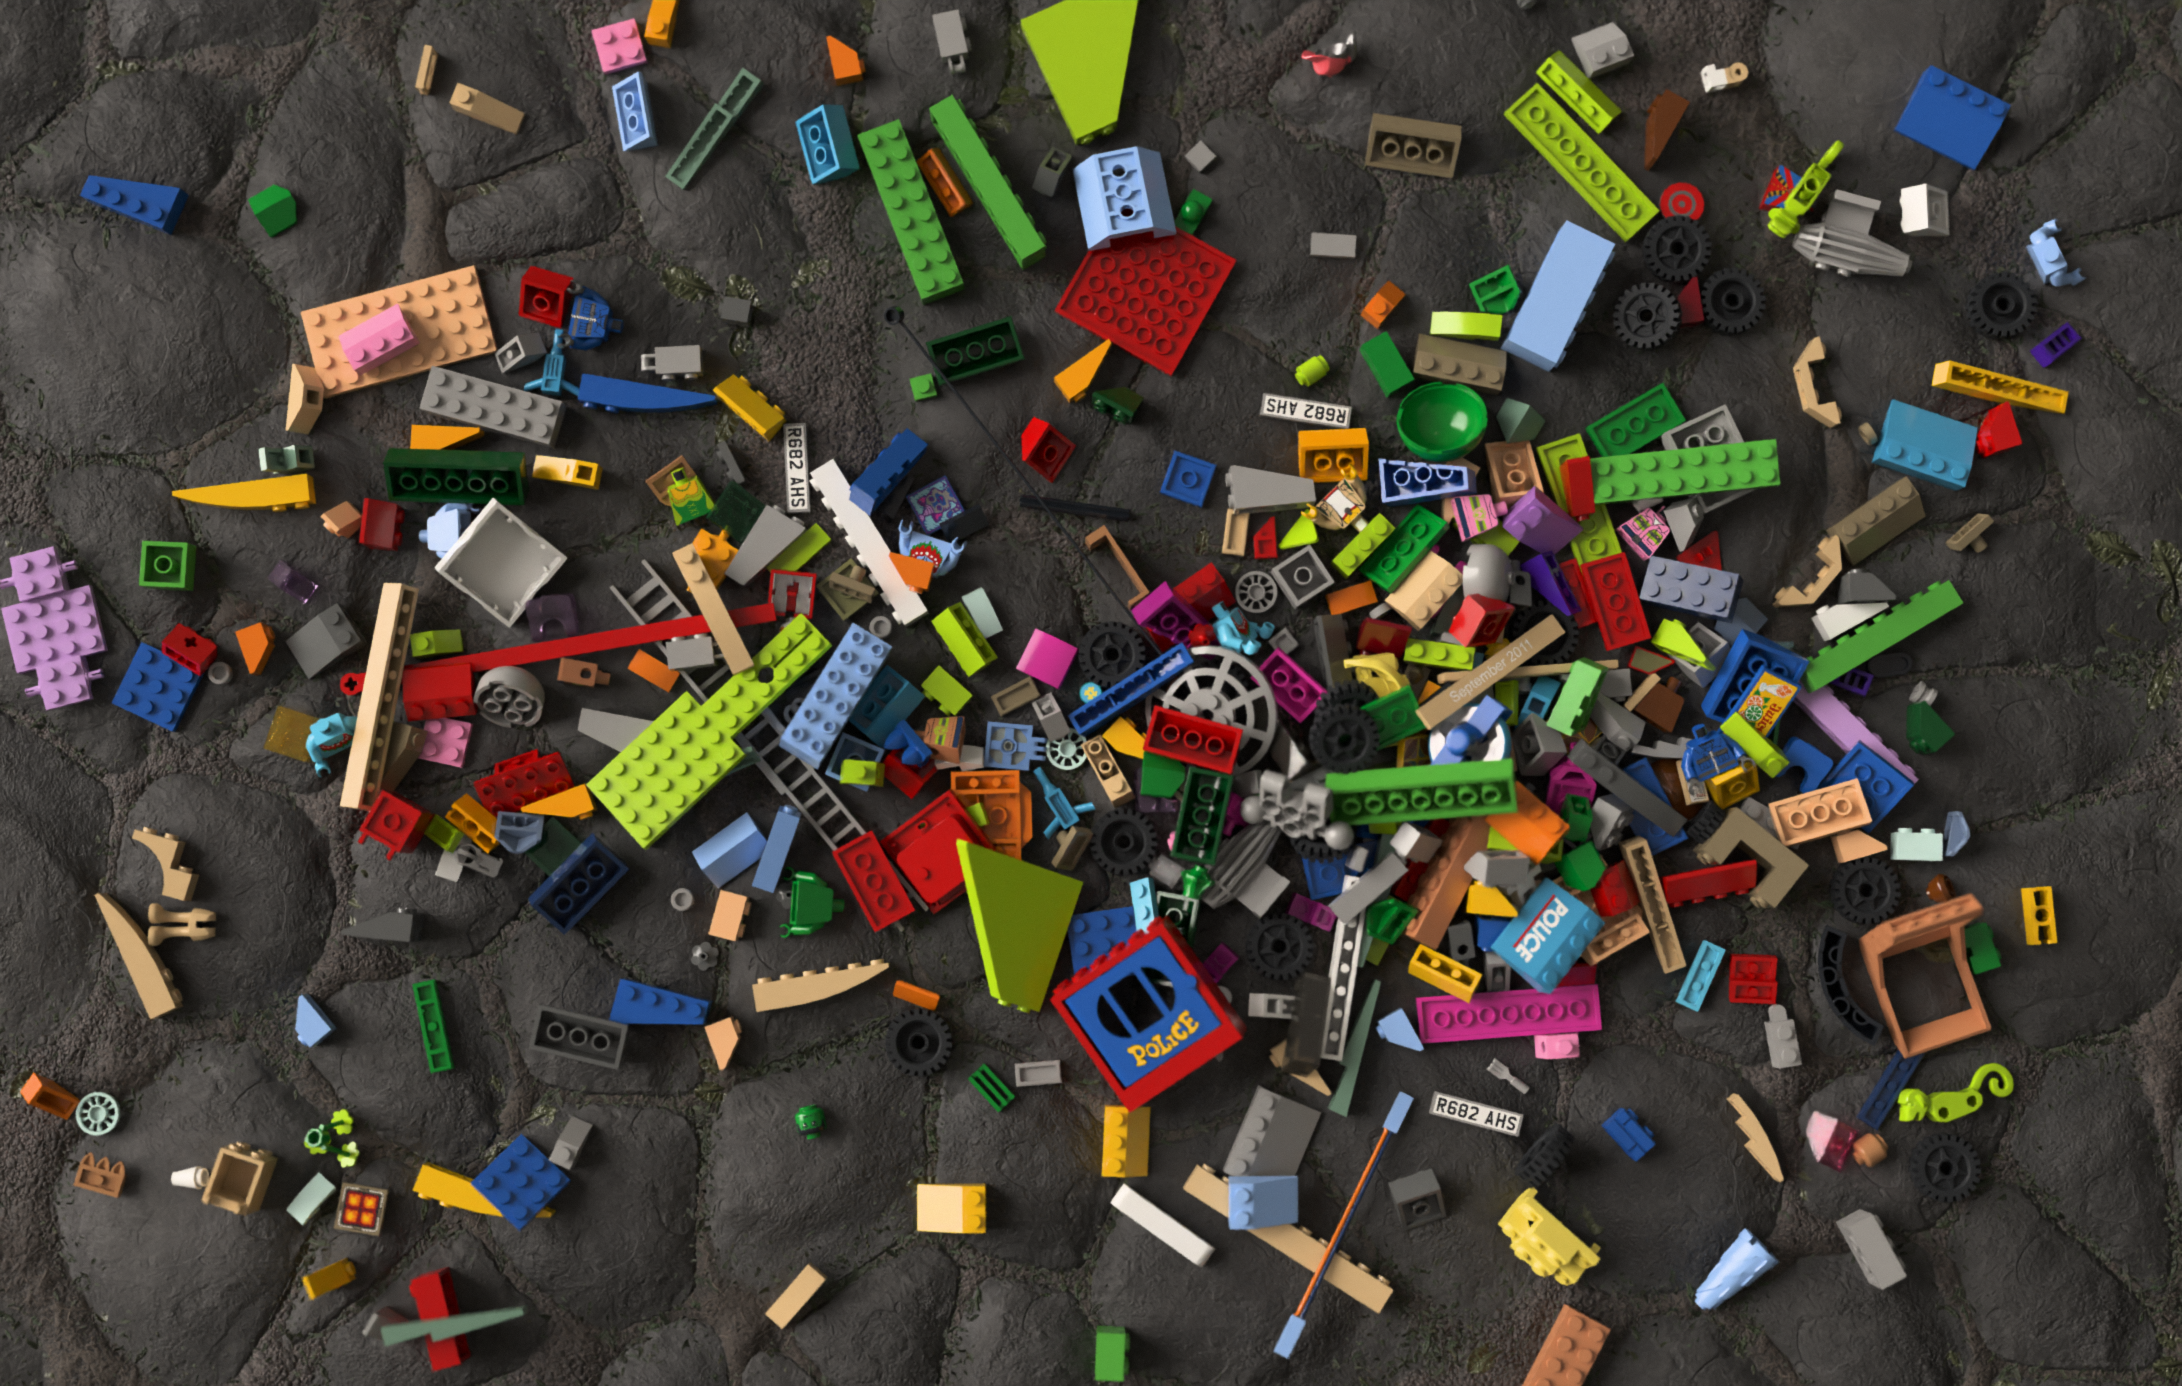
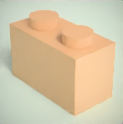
M721 890L709 935L732 941H738L739 937L742 938L746 927L743 924L744 916L749 915L752 905L749 902L750 897Z

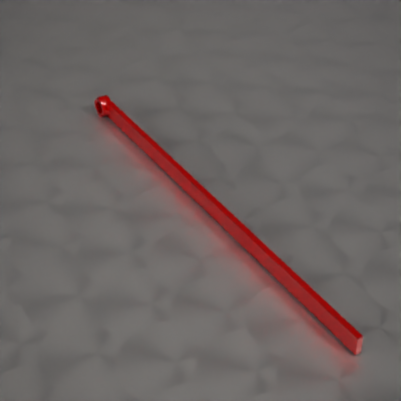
M774 603L727 610L735 628L777 621ZM698 615L406 665L404 669L471 662L473 673L501 666H517L669 640L674 637L710 633L711 630L704 616ZM366 672L345 674L340 680V688L343 693L350 696L360 695L363 691ZM350 679L357 681L353 691L348 687Z

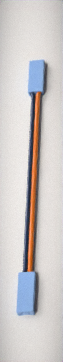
M1399 1091L1382 1126L1384 1132L1297 1312L1294 1315L1291 1314L1275 1347L1274 1352L1287 1359L1306 1323L1304 1317L1378 1163L1392 1135L1397 1134L1414 1099L1402 1091Z

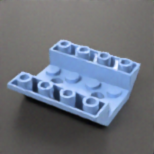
M1138 146L1092 155L1073 169L1088 251L1110 247V239L1153 231L1154 238L1176 234L1160 152ZM1116 169L1125 170L1123 176L1117 177L1113 174ZM1124 209L1133 210V214L1129 217L1123 216L1121 212Z

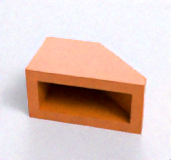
M826 36L837 86L863 81L862 73L866 72L863 59L859 60L857 52L834 37Z
M1388 281L1366 305L1361 316L1378 329L1406 294Z
M893 552L889 553V558L907 587H910L909 591L922 594L923 591H929L935 568L934 563Z
M262 622L235 632L249 673L256 676L261 675L275 646L273 629Z
M36 1073L32 1074L20 1091L29 1105L66 1120L80 1102L77 1097L53 1080Z

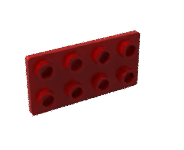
M538 749L496 763L494 775L474 782V787L484 808L496 818L498 817V811L515 813L520 811L521 807L575 787L560 752L541 757Z

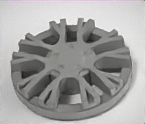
M1248 572L1237 582L1235 597L1238 604L1247 612L1262 613L1274 604L1277 598V586L1274 580L1264 572ZM1254 575H1258V583H1254ZM1249 577L1252 583L1251 585H1246L1243 580ZM1262 577L1269 580L1266 585L1260 584ZM1272 585L1273 589L1265 591V587ZM1243 586L1248 589L1247 591L1240 590L1239 587ZM1266 593L1273 594L1271 601L1265 598ZM1239 594H1247V599L1241 601ZM1248 599L1252 600L1251 604L1248 607L1245 606V603L1248 601ZM1263 599L1267 606L1264 607L1260 600ZM1258 602L1260 609H1252L1253 603Z

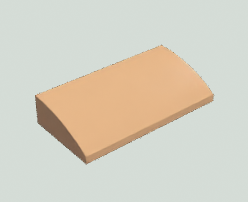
M1858 778L1768 804L1778 841L1787 848L1870 825L1872 822Z

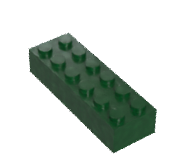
M389 448L383 461L389 501L488 504L494 498L502 505H524L529 492L525 452Z

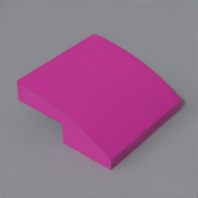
M1035 629L1016 669L1060 690L1079 649L1041 630Z

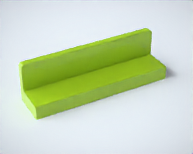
M1559 50L1551 55L1536 72L1598 134L1622 112Z

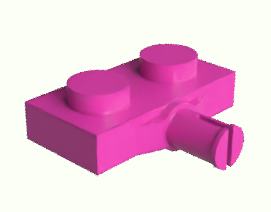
M1233 792L1230 795L1226 814L1227 822L1223 829V834L1231 836L1235 825L1243 828L1249 825L1248 822L1243 820L1239 810L1244 799Z

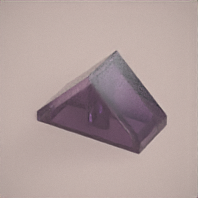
M282 560L278 562L267 577L278 588L304 604L318 586Z

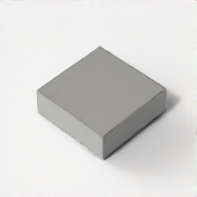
M1200 141L1184 158L1201 173L1216 159V156Z
M1286 627L1268 641L1274 651L1279 647L1287 655L1299 646Z

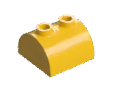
M1738 761V766L1705 780L1706 788L1713 802L1721 809H1725L1760 791L1756 764L1754 768L1752 763L1746 762L1744 764V767L1748 770V773H1746L1741 768L1742 762Z

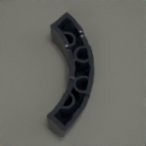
M1825 925L1818 951V972L1824 995L1839 1020L1853 1034L1875 1046L1884 1025L1871 1018L1859 1008L1852 999L1843 978L1841 965L1842 951L1848 934Z

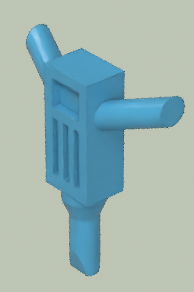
M555 329L553 348L550 354H546L543 377L526 383L524 391L528 392L541 387L543 394L561 396L563 388L576 396L579 395L580 388L563 380L566 359L562 349L558 347V344L563 343V338H558V336L563 334L564 330Z
M1041 766L1033 771L1043 787L1045 800L1056 816L1043 832L1048 840L1060 825L1065 830L1080 821L1076 814L1096 810L1092 802L1071 807L1061 789H1057L1049 781Z

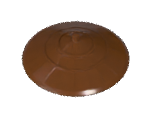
M1660 759L1652 763L1651 767L1672 807L1686 817L1687 821L1691 820L1699 812L1703 803L1686 805L1676 766V761L1681 759Z

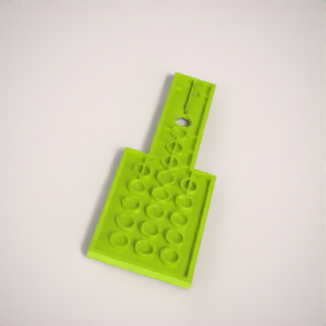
M800 613L751 659L754 664L753 667L733 676L702 706L686 691L586 785L641 847L647 850L747 756L733 739L827 652L832 645ZM765 667L774 670V678L770 683H761L758 680L760 670Z

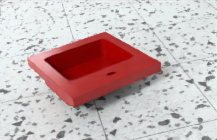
M949 789L880 841L933 914L967 890L956 844L958 839L998 852L952 789ZM922 822L925 823V827L923 828L920 827V824Z

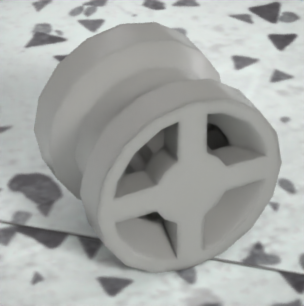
M1920 681L1912 691L1909 700L1913 703L1925 700L1930 706L1935 700L1938 690L1930 689L1926 686V683Z

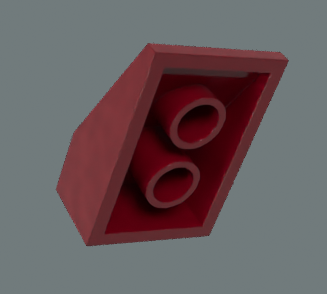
M1366 618L1359 626L1354 651L1360 652L1359 655L1393 653L1397 660H1399L1404 652L1412 627Z

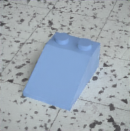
M1228 1176V1222L1230 1229H1258L1298 1222V1176Z

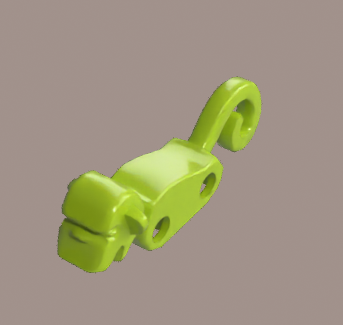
M1837 140L1818 164L1813 163L1784 201L1785 208H1773L1769 211L1768 215L1771 220L1768 223V228L1781 238H1786L1790 233L1796 234L1799 232L1800 224L1797 217L1803 216L1809 210L1830 180L1832 175L1826 171V168L1843 149V142Z
M1988 1063L1982 1065L1975 1072L1968 1088L1958 1092H1933L1927 1096L1919 1089H1905L1898 1098V1103L1901 1105L1899 1120L1903 1122L1921 1121L1924 1115H1926L1933 1122L1948 1123L1976 1111L1982 1105L1983 1096L1978 1091L1987 1074L1996 1072L2003 1079L2004 1086L2002 1088L1999 1087V1080L1997 1078L1989 1079V1090L1997 1097H2006L2012 1093L2014 1088L2013 1077L2008 1069L2001 1064Z

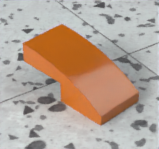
M1371 580L1325 595L1331 615L1347 613L1378 602Z
M638 649L627 667L668 693L680 675L679 672H672L667 665Z

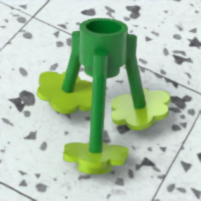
M347 1109L335 1111L333 1114L334 1118L330 1124H321L319 1129H311L307 1133L304 1142L305 1147L310 1149L311 1154H325L327 1151L338 1154L337 1159L344 1168L347 1166L353 1167L356 1164L357 1157L360 1154V1151L357 1149L358 1145L356 1142H350L349 1145L344 1144L342 1150L329 1146L331 1138L327 1130L331 1128L337 1129V1133L340 1135L352 1132L351 1124H353L354 1120L349 1116L350 1114Z

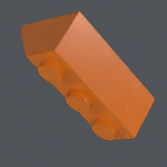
M1516 781L1517 812L1489 814L1485 821L1516 849L1527 855L1532 863L1538 866L1568 834L1570 826L1522 784Z

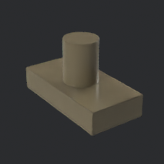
M1977 514L1945 543L1950 550L1962 551L1970 544L1976 553L1981 552L1987 547V543L1980 534L1994 521L1990 515Z
M854 566L849 578L832 572L829 579V588L870 604L875 595L874 587L862 583L866 574L864 568Z
M1072 826L1069 833L1063 830L1057 834L1056 840L1061 846L1051 862L1055 868L1073 871L1093 836L1090 829Z

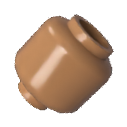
M1867 1133L1854 1142L1853 1149L1855 1152L1852 1155L1859 1165L1864 1163L1868 1167H1874L1887 1157L1886 1150H1888V1146L1880 1135Z

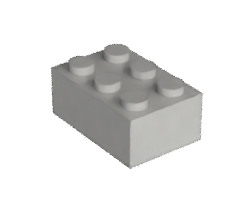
M1859 1209L1836 1222L1870 1284L1883 1290L1907 1277L1904 1272L1906 1267L1901 1258L1895 1256L1892 1250L1894 1245L1891 1239L1883 1234L1881 1230L1883 1224L1877 1215Z

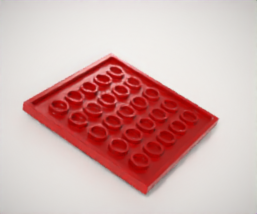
M1124 209L1121 214L1129 217L1133 214V210ZM1176 226V234L1154 238L1153 231L1110 239V247L1088 251L1055 309V313L1105 341L1109 339L1114 346L1172 377L1237 261Z

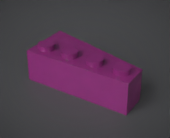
M1166 581L1131 610L1140 626L1148 627L1154 633L1160 636L1164 635L1176 644L1183 643L1188 649L1192 648L1188 633L1194 630L1195 625L1210 624ZM1217 637L1210 642L1212 646H1221ZM1198 654L1208 660H1212L1216 656L1215 654Z

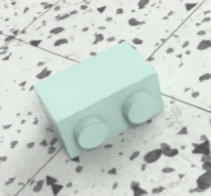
M1898 828V832L1890 834V860L1943 861V834L1935 833V829H1921V833H1912V828Z

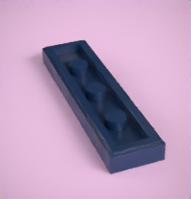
M1898 1049L1856 1118L1871 1128L1878 1130L1925 1053L1905 1059Z

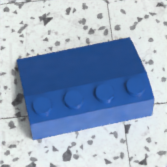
M1931 65L1923 72L1894 131L1971 170H1975L1999 130L2011 105Z
M1741 629L1701 707L1708 718L1723 723L1761 665L1799 682L1809 664V660L1761 635Z

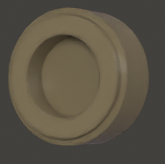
M1867 422L1859 426L1858 431L1866 444L1871 446L1878 441L1874 430Z

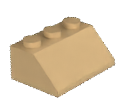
M1429 551L1384 601L1419 631L1463 583V574L1449 562L1434 552Z

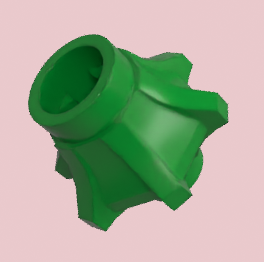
M1196 864L1195 868L1182 871L1181 876L1184 880L1183 894L1185 896L1200 900L1204 892L1215 884V881L1207 873L1208 868Z

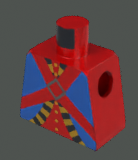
M1779 165L1773 172L1759 209L1769 212L1773 208H1785L1784 201L1801 177L1784 166ZM1818 199L1814 201L1812 206L1809 208V211L1812 212L1814 210Z

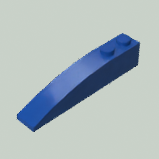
M582 373L578 401L584 404L583 407L594 410L597 409V406L606 408L605 411L611 413H619V410L646 413L675 412L718 404V399L714 395Z
M1180 643L1075 710L1068 717L1078 734L1086 737L1158 690L1194 663V660L1185 645Z

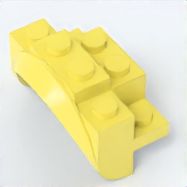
M1393 653L1361 654L1353 656L1352 659L1344 660L1345 668L1355 667L1356 680L1359 683L1363 681L1370 685L1379 698L1407 685L1410 686L1406 675L1398 673V660ZM1398 741L1387 747L1398 745Z
M1528 1188L1515 1200L1498 1225L1511 1238L1512 1244L1510 1247L1515 1251V1255L1532 1266V1270L1536 1274L1543 1277L1554 1274V1278L1566 1286L1576 1283L1585 1269L1598 1263L1600 1257L1596 1254L1601 1248L1596 1243H1593L1588 1248L1534 1199L1538 1191L1535 1188ZM1528 1220L1534 1222V1223L1531 1225L1530 1228H1529Z

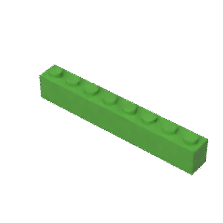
M1950 580L1942 584L1940 581L1933 583L1927 587L1929 590L1927 593L1923 594L1921 591L1909 598L1911 600L1910 603L1906 605L1903 602L1891 608L1893 613L1888 616L1885 612L1873 619L1875 623L1871 626H1868L1866 623L1855 629L1856 634L1850 637L1847 634L1836 640L1837 646L1831 648L1828 645L1819 650L1820 656L1815 659L1812 656L1806 658L1809 660V664L1800 680L1807 692L1811 693L1963 604Z

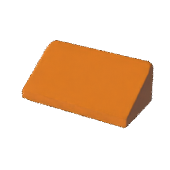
M900 979L896 981L893 996L935 1011L940 999V994Z

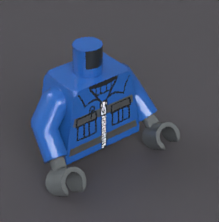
M571 280L570 282L576 285V290L567 288V291L571 294L579 293V296L575 295L568 334L563 333L558 336V338H563L566 343H560L558 347L564 349L570 346L572 349L588 351L600 346L602 342H607L609 332L622 333L623 320L612 318L613 310L609 307V303L596 291L582 286L580 281Z
M1698 724L1692 728L1695 739L1686 743V750L1683 752L1681 763L1686 781L1690 783L1688 789L1690 795L1694 796L1695 794L1693 786L1699 787L1700 793H1702L1704 790L1702 781L1738 766V761L1742 762L1741 768L1746 773H1748V770L1744 767L1746 762L1752 763L1755 768V761L1752 758H1746L1747 754L1743 748L1728 735L1719 734L1715 730L1707 732L1705 724Z

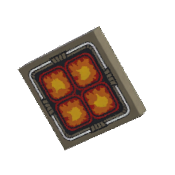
M343 1182L334 1228L380 1236L390 1189Z

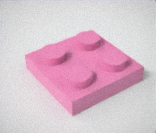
M635 19L592 30L605 75L647 63Z
M449 718L426 720L424 730L428 731L422 753L418 758L463 768L473 724Z

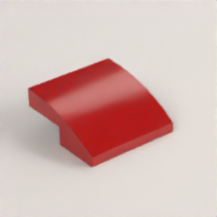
M1730 953L1729 1001L1733 1003L1776 1004L1778 984L1775 980L1778 959L1776 955Z

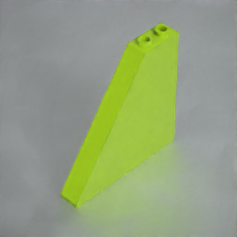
M1064 0L1020 20L1021 29L1076 145L1080 143L1082 145L1088 144L1094 140V137L1100 134L1103 136L1108 135L1117 127L1139 0Z
M958 839L956 844L990 994L999 999L998 1004L1010 1008L1012 1004L1018 1005V1010L1029 1014L1031 1010L1040 1012L1083 882Z

